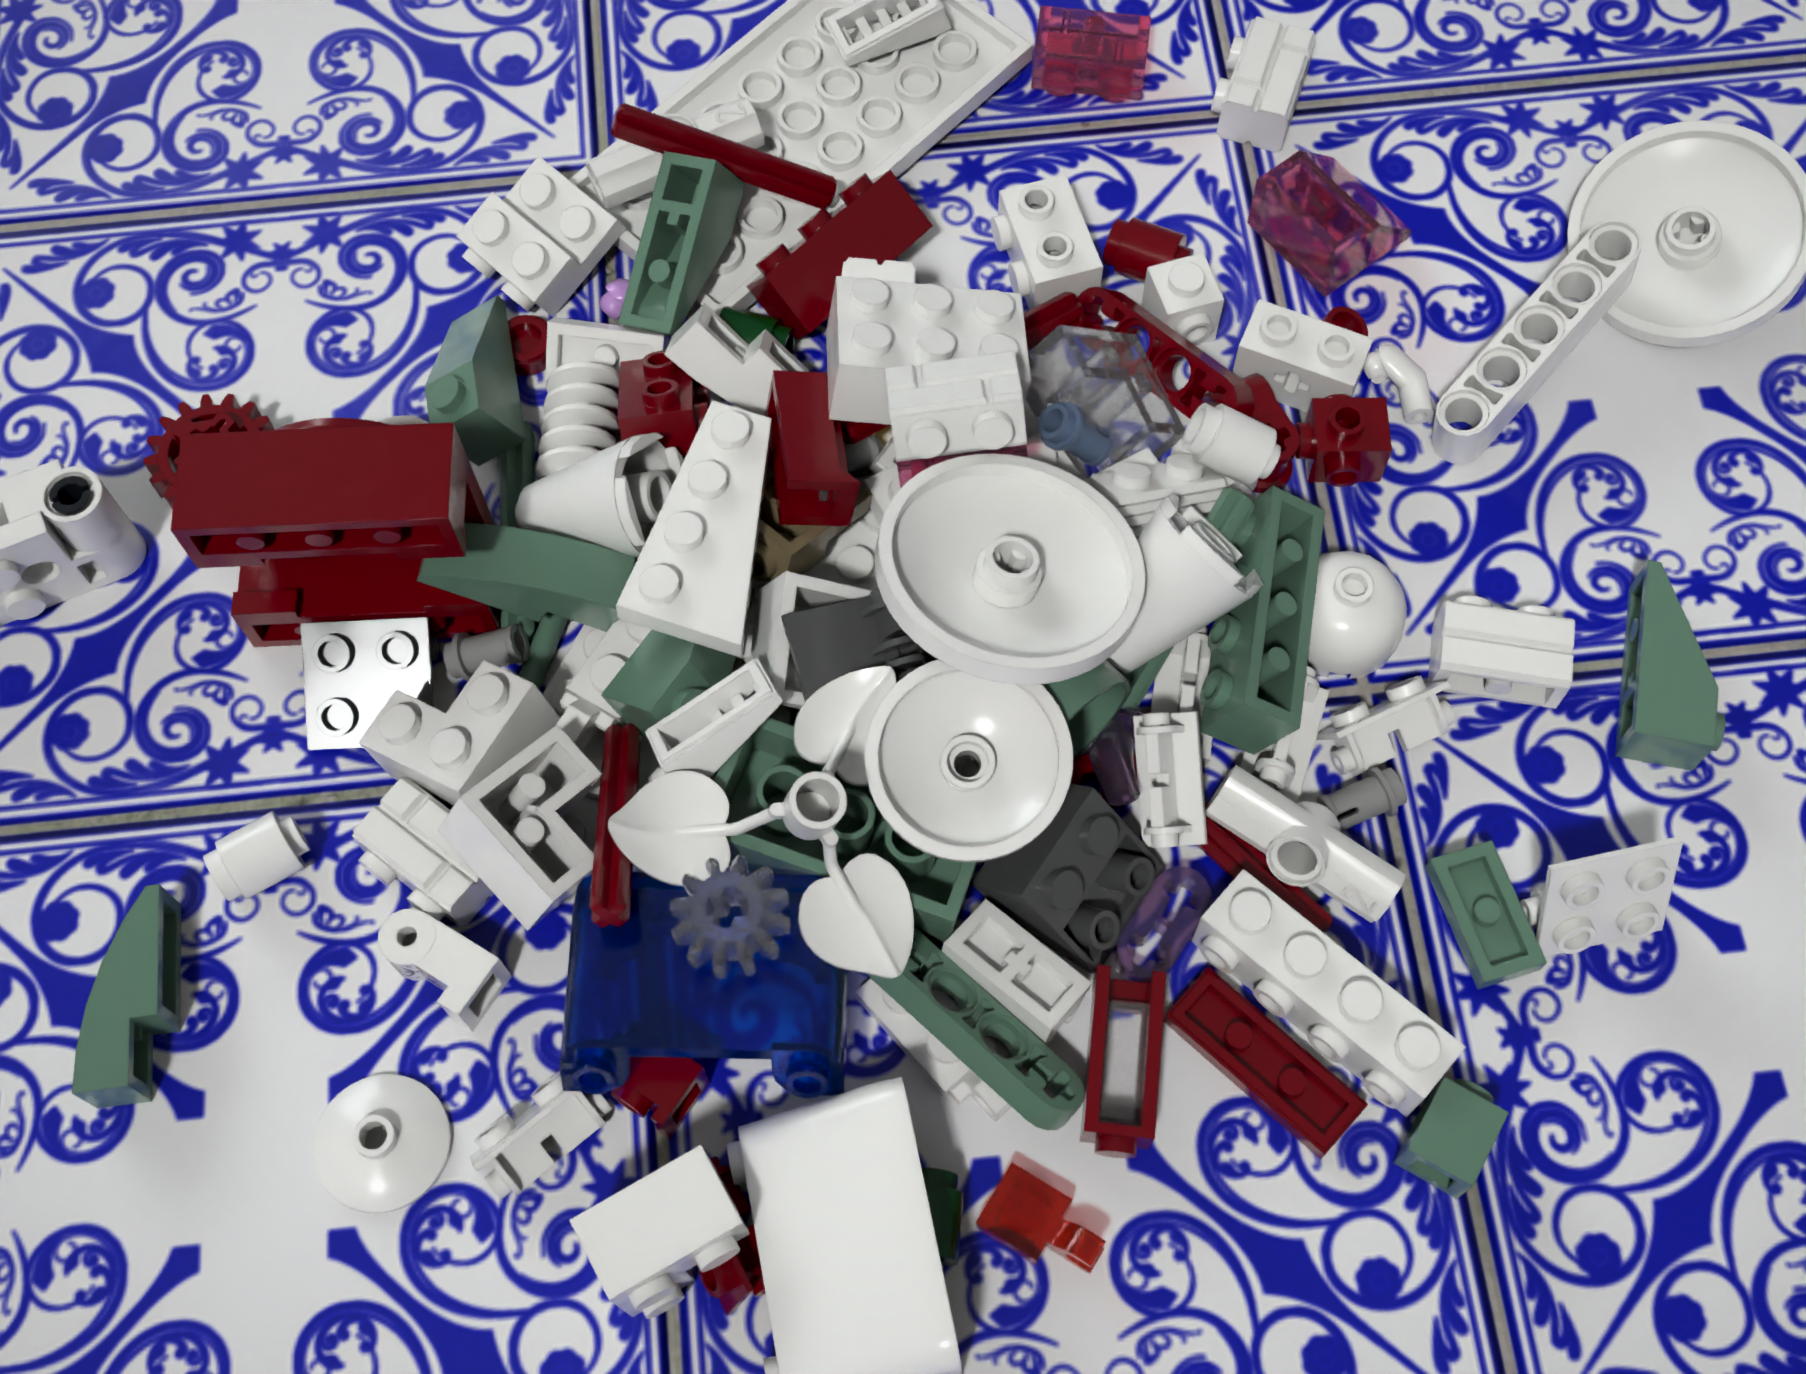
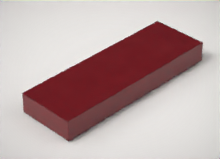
M1210 967L1199 976L1164 1015L1163 1022L1320 1160L1368 1105L1367 1102Z

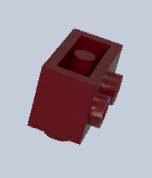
M665 351L650 353L643 359L620 362L617 420L622 441L636 434L656 432L664 436L658 441L665 448L676 447L684 460L711 404L710 390L695 381L664 355Z

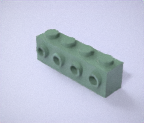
M1275 486L1270 487L1253 500L1255 504L1254 511L1234 543V546L1243 555L1234 565L1244 577L1255 569L1264 586L1254 597L1216 619L1208 637V647L1211 649L1209 671L1200 693V702L1204 705L1200 732L1253 755L1300 728L1325 515L1324 509Z

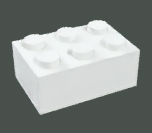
M836 276L826 330L829 420L891 425L885 368L905 365L916 367L927 362L1015 351L1023 403L1025 404L1031 384L1022 296L1020 293L947 287L936 284L885 281L874 278Z

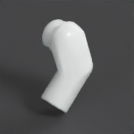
M1380 345L1379 351L1368 354L1364 365L1366 376L1375 384H1380L1388 378L1391 379L1398 388L1405 422L1414 425L1431 420L1435 413L1425 371L1396 345Z

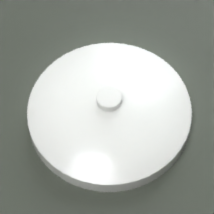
M1683 121L1663 125L1636 135L1607 154L1595 166L1583 182L1573 202L1568 223V254L1592 227L1605 220H1623L1631 223L1639 231L1642 237V249L1632 281L1626 291L1604 314L1602 319L1622 333L1648 343L1670 347H1699L1721 343L1744 335L1763 325L1784 308L1797 293L1806 278V174L1798 162L1784 148L1761 133L1743 126L1719 121ZM1602 257L1609 261H1617V259L1612 257Z
M995 453L966 455L945 460L919 472L907 481L890 501L884 513L876 542L874 562L878 588L890 614L901 629L921 648L943 663L972 676L995 682L1020 685L1047 684L1067 680L1092 670L1115 653L1125 641L1138 615L1145 592L1146 572L1139 543L1129 524L1116 507L1104 495L1077 476L1051 464L1022 456Z

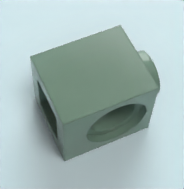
M1444 1076L1427 1095L1393 1163L1457 1199L1474 1186L1509 1112L1493 1104V1096L1483 1087L1465 1079H1455V1081H1452Z

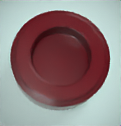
M521 315L508 320L516 374L528 376L546 370L547 322L533 315Z

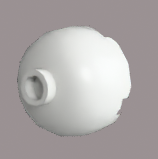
M1354 551L1331 552L1320 555L1307 666L1313 668L1317 675L1328 677L1331 672L1339 675L1351 674L1349 679L1363 678L1383 667L1396 651L1403 635L1407 605L1402 586L1387 566L1370 555Z

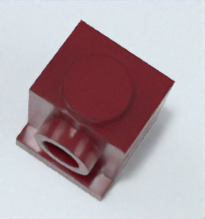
M635 1022L626 1036L621 1033L614 1036L602 1051L596 1064V1068L606 1074L612 1084L615 1085L610 1095L641 1118H644L648 1111L652 1110L654 1112L651 1116L653 1123L659 1133L669 1140L710 1084L703 1066L638 1022Z

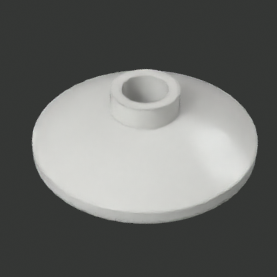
M381 1074L361 1079L337 1094L322 1113L315 1129L312 1145L315 1171L326 1191L334 1199L351 1209L378 1214L405 1208L422 1198L442 1175L451 1151V1124L441 1101L422 1083L396 1074ZM375 1127H385L387 1138L384 1144L377 1149H367L365 1146L367 1133Z

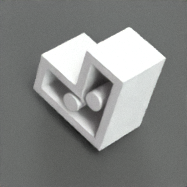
M483 660L446 713L396 689L358 743L392 778L399 780L400 778L408 777L436 800L452 808L460 796L556 726L560 717L534 683Z
M557 724L460 796L437 831L524 928L529 931L575 893L593 871L594 853L562 817L579 804L602 773Z
M702 1145L697 1146L569 1220L609 1301L631 1317L643 1312L646 1319L656 1317L668 1311L685 1298L681 1289L695 1281L689 1269L698 1265L701 1272H706L720 1266L740 1251L737 1241L750 1234Z

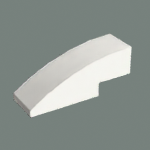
M706 303L672 335L664 354L695 381L723 399L744 410L765 416L773 370L810 372L766 329L748 344Z

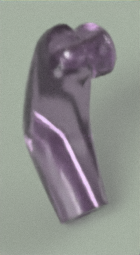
M1121 708L1116 716L1101 730L1089 749V759L1109 805H1128L1136 801L1140 796L1133 759L1136 753L1133 716H1142L1144 713L1136 708Z

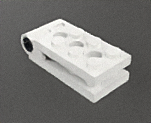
M59 459L0 481V626L15 620L33 618L41 614L48 607L128 577L142 565L147 550L144 538L93 471L78 466L65 468Z

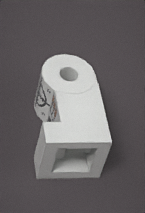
M415 908L402 909L392 913L383 922L378 932L379 949L389 963L407 979L413 981L428 980L442 989L444 992L437 1000L438 1004L452 1019L472 1032L512 978V975L498 957L439 920Z

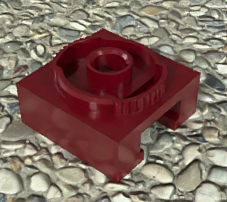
M320 418L291 423L275 430L181 434L170 530L197 568L240 566L238 592H233L231 616L253 647L301 645L300 623L429 617L430 636H436L437 639H453L460 632H467L474 636L501 628V609L416 581L421 561L424 558L465 557L467 533L464 528V522L495 525L454 423L389 425L354 418Z

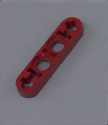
M1090 287L1078 296L1077 301L1083 305L1084 315L1080 317L1079 324L1074 326L1080 337L1186 417L1191 419L1196 409L1203 403L1213 407L1219 404L1211 397H1203L1206 391L1225 394L1223 401L1227 406L1252 417L1254 396L1251 388L1244 380L1125 294L1112 289ZM1101 305V312L1112 321L1119 322L1116 327L1101 325L1103 319L1097 314ZM1144 327L1149 334L1150 345L1144 357L1137 360L1132 351V341L1138 330ZM1185 357L1191 368L1190 378L1184 388L1177 390L1172 381V370L1176 362Z

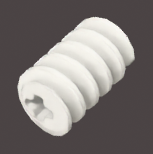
M586 361L571 362L559 366L549 374L546 382L548 394L543 405L545 415L540 428L542 437L538 444L540 457L535 467L538 480L617 444L613 436L619 428L617 416L615 415L618 413L619 395L617 393H619L620 373L617 370L601 363Z

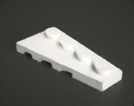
M712 400L616 604L618 619L742 658L745 623L752 586L751 578L754 555L757 549L760 510L764 496L772 436V418Z

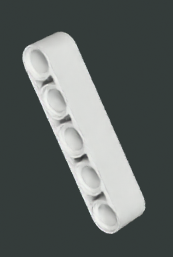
M1609 219L1599 222L1592 227L1442 395L1436 406L1431 441L1435 453L1441 459L1454 464H1464L1478 458L1626 291L1632 281L1642 249V237L1631 223L1623 220ZM1602 257H1612L1617 259V261H1609ZM1573 297L1581 300L1582 302H1570L1565 300L1564 298ZM1526 339H1540L1546 342V344L1536 345L1528 342ZM1502 380L1510 386L1496 387L1489 384L1488 381ZM1465 422L1470 424L1473 429L1458 430L1449 424Z

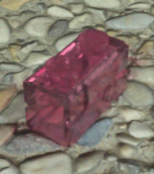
M1041 5L1033 55L1031 88L1042 89L1055 96L1080 93L1099 95L1111 102H1119L1125 99L1141 100L1151 16Z

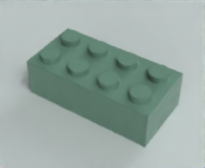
M768 717L719 768L714 782L723 789L729 801V815L726 823L740 821L770 808L773 803L783 802L798 778L810 772L822 771L825 765L809 762L796 751L793 742L794 726ZM835 772V778L843 785L847 795L846 811L833 828L838 835L836 850L840 868L843 869L853 858L865 853L876 854L888 861L898 870L908 888L913 908L914 927L927 937L945 942L953 933L978 862L965 863L940 859L913 847L892 830L884 820L874 803L868 786L851 785ZM783 819L773 820L737 836L726 837L731 853L729 866L805 892L808 886L816 880L830 877L825 868L823 844L820 839L804 840L796 837L786 828Z

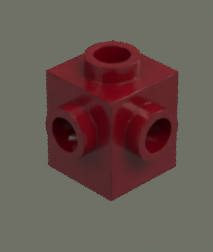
M1334 394L1325 398H1312L1305 422L1296 423L1300 435V446L1295 457L1296 459H1305L1307 482H1327L1329 485L1336 487L1350 486L1357 482H1380L1392 453L1386 397L1353 398L1346 394Z

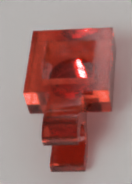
M1011 1163L976 1221V1228L1036 1266L1045 1250L1049 1248L1076 1267L1091 1274L1104 1251L1103 1246L1106 1242L1088 1229L1064 1219L1072 1206L1073 1199L1014 1163Z

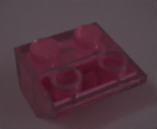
M1299 150L1257 179L1247 223L1324 297L1407 240L1412 231L1333 157Z

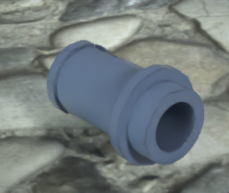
M1071 402L1054 403L1041 413L1038 420V431L1043 443L1054 451L1066 450L1088 466H1097L1108 458L1113 446V439L1107 438L1111 435L1110 432L1085 419L1083 412L1078 406Z

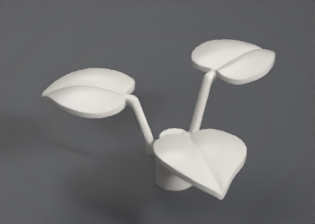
M877 666L850 672L827 683L806 700L795 719L793 728L794 746L798 754L805 760L825 766L821 772H810L798 778L783 802L773 803L770 808L740 821L726 823L729 815V801L723 789L705 774L695 771L680 770L658 776L644 785L625 806L609 818L608 831L613 841L628 860L647 875L674 886H699L721 876L728 868L731 853L726 837L737 836L773 820L783 819L786 828L796 837L804 840L820 839L823 844L825 868L830 877L813 882L802 895L799 904L798 924L806 945L821 960L837 968L889 979L898 977L903 973L908 962L914 935L913 908L906 883L892 864L876 854L865 853L858 855L841 869L838 864L836 850L838 835L833 829L844 815L847 807L845 789L839 780L835 778L834 774L836 772L845 782L851 785L868 786L864 754L866 737L873 715L880 702L896 684L894 669L891 666Z

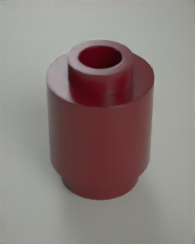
M1135 217L1130 222L1117 219L1106 241L1103 263L1113 266L1115 274L1145 283L1147 267L1191 256L1194 251L1186 247V234Z

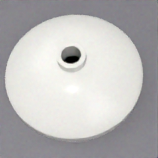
M940 660L931 661L918 667L890 689L875 711L866 737L864 754L867 783L874 803L884 820L892 830L913 847L926 854L949 861L965 863L989 861L1007 856L1025 847L1036 839L1053 821L1066 798L1071 782L1073 746L1070 731L1060 707L1043 685H1020L990 681L957 670ZM963 755L973 756L979 762L980 770L972 777H963L956 772L954 768L955 761Z

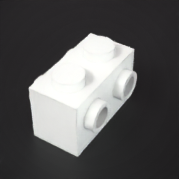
M1066 174L999 191L998 216L991 217L993 239L998 251L1007 250L1011 263L1008 265V272L1013 292L1020 293L1022 297H1025L1029 310L1063 292H1072L1078 298L1081 292L1087 288L1101 287L1103 265Z

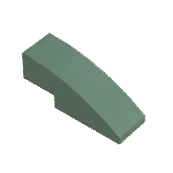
M464 522V528L467 533L465 557L424 558L421 561L416 580L537 622L542 619L546 612L607 632L618 619L616 604L633 570L635 557L596 544L555 534L516 527Z
M160 884L145 886L123 919L101 962L86 1003L76 1046L72 1094L97 1109L151 1102L153 1086V1035L180 1032L182 905Z

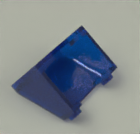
M633 872L629 920L621 927L609 924L604 928L598 927L591 920L592 910L589 905L592 874L583 878L577 886L572 913L559 1067L563 1091L603 1094L622 1086L629 1079L632 1057L771 1059L772 1073L775 1081L795 1096L815 1098L844 1093L851 971L837 968L816 956L806 945L798 924L799 904L802 895L813 882L825 877L784 874H722L709 883L699 886L682 887L661 882L644 872Z

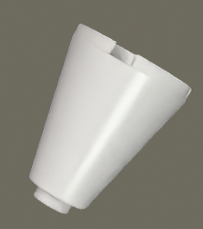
M656 432L636 434L525 486L519 495L515 507L517 525L521 529L576 539L638 558L682 466L683 457L676 447L665 448L658 441L664 436Z
M1174 494L1168 495L1159 504L1137 540L1143 555L1146 572L1143 601L1125 641L1107 659L1114 668L1127 674L1254 597L1264 586L1255 569L1246 577L1242 575L1234 564L1243 555L1201 513L1191 505L1182 514L1177 512L1179 497Z

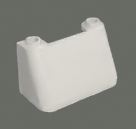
M902 1077L871 1083L739 1126V1141L727 1143V1151L734 1185L747 1183L776 1356L763 1358L765 1374H962L954 1323Z

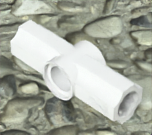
M740 98L691 119L682 114L671 113L662 115L663 117L754 149L765 145L764 132L760 126L756 111L748 98ZM629 143L585 161L588 175L602 206L608 210L654 191L663 154Z
M1237 765L1232 767L1205 808V815L1266 854L1267 865L1271 873L1280 881L1297 887L1314 885L1370 923L1373 921L1377 922L1404 883L1406 874L1341 833L1340 823L1336 815L1326 806L1308 801L1295 803Z

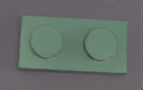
M1492 840L1429 860L1425 866L1426 872L1478 990L1539 971L1544 967L1547 961Z

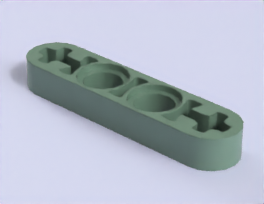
M915 927L911 953L903 973L893 979L868 974L889 996L1034 1126L1044 1130H1058L1081 1107L1085 1099V1088L1077 1073ZM918 973L924 976L921 981L916 978ZM938 989L953 997L958 1004L959 1011L946 1009L939 1004L933 997L931 990ZM983 1036H992L1001 1041L1008 1048L1011 1058H1004L992 1052L985 1044ZM1021 1066L1028 1070L1025 1075L1019 1071ZM1044 1090H1048L1055 1098L1052 1099Z

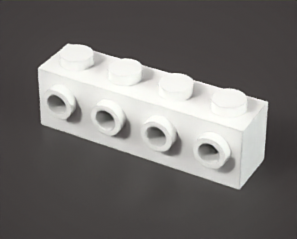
M1244 869L1200 918L1192 942L1199 947L1202 955L1214 967L1222 972L1231 973L1253 992L1254 997L1264 1008L1278 1017L1287 1019L1307 1036L1308 1041L1320 1054L1333 1062L1342 1064L1363 1082L1366 1090L1375 1099L1389 1108L1397 1109L1405 1117L1427 1097L1466 1048V1046Z

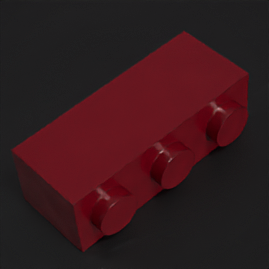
M891 170L873 180L866 173L862 174L838 194L844 202L843 205L831 215L824 207L797 229L803 239L788 250L781 243L755 265L762 274L746 287L769 316L782 320L783 326L795 329V340L810 334L829 317L836 276L842 275L843 262H846L848 257L876 259L878 265H882L885 260L894 261L933 227Z

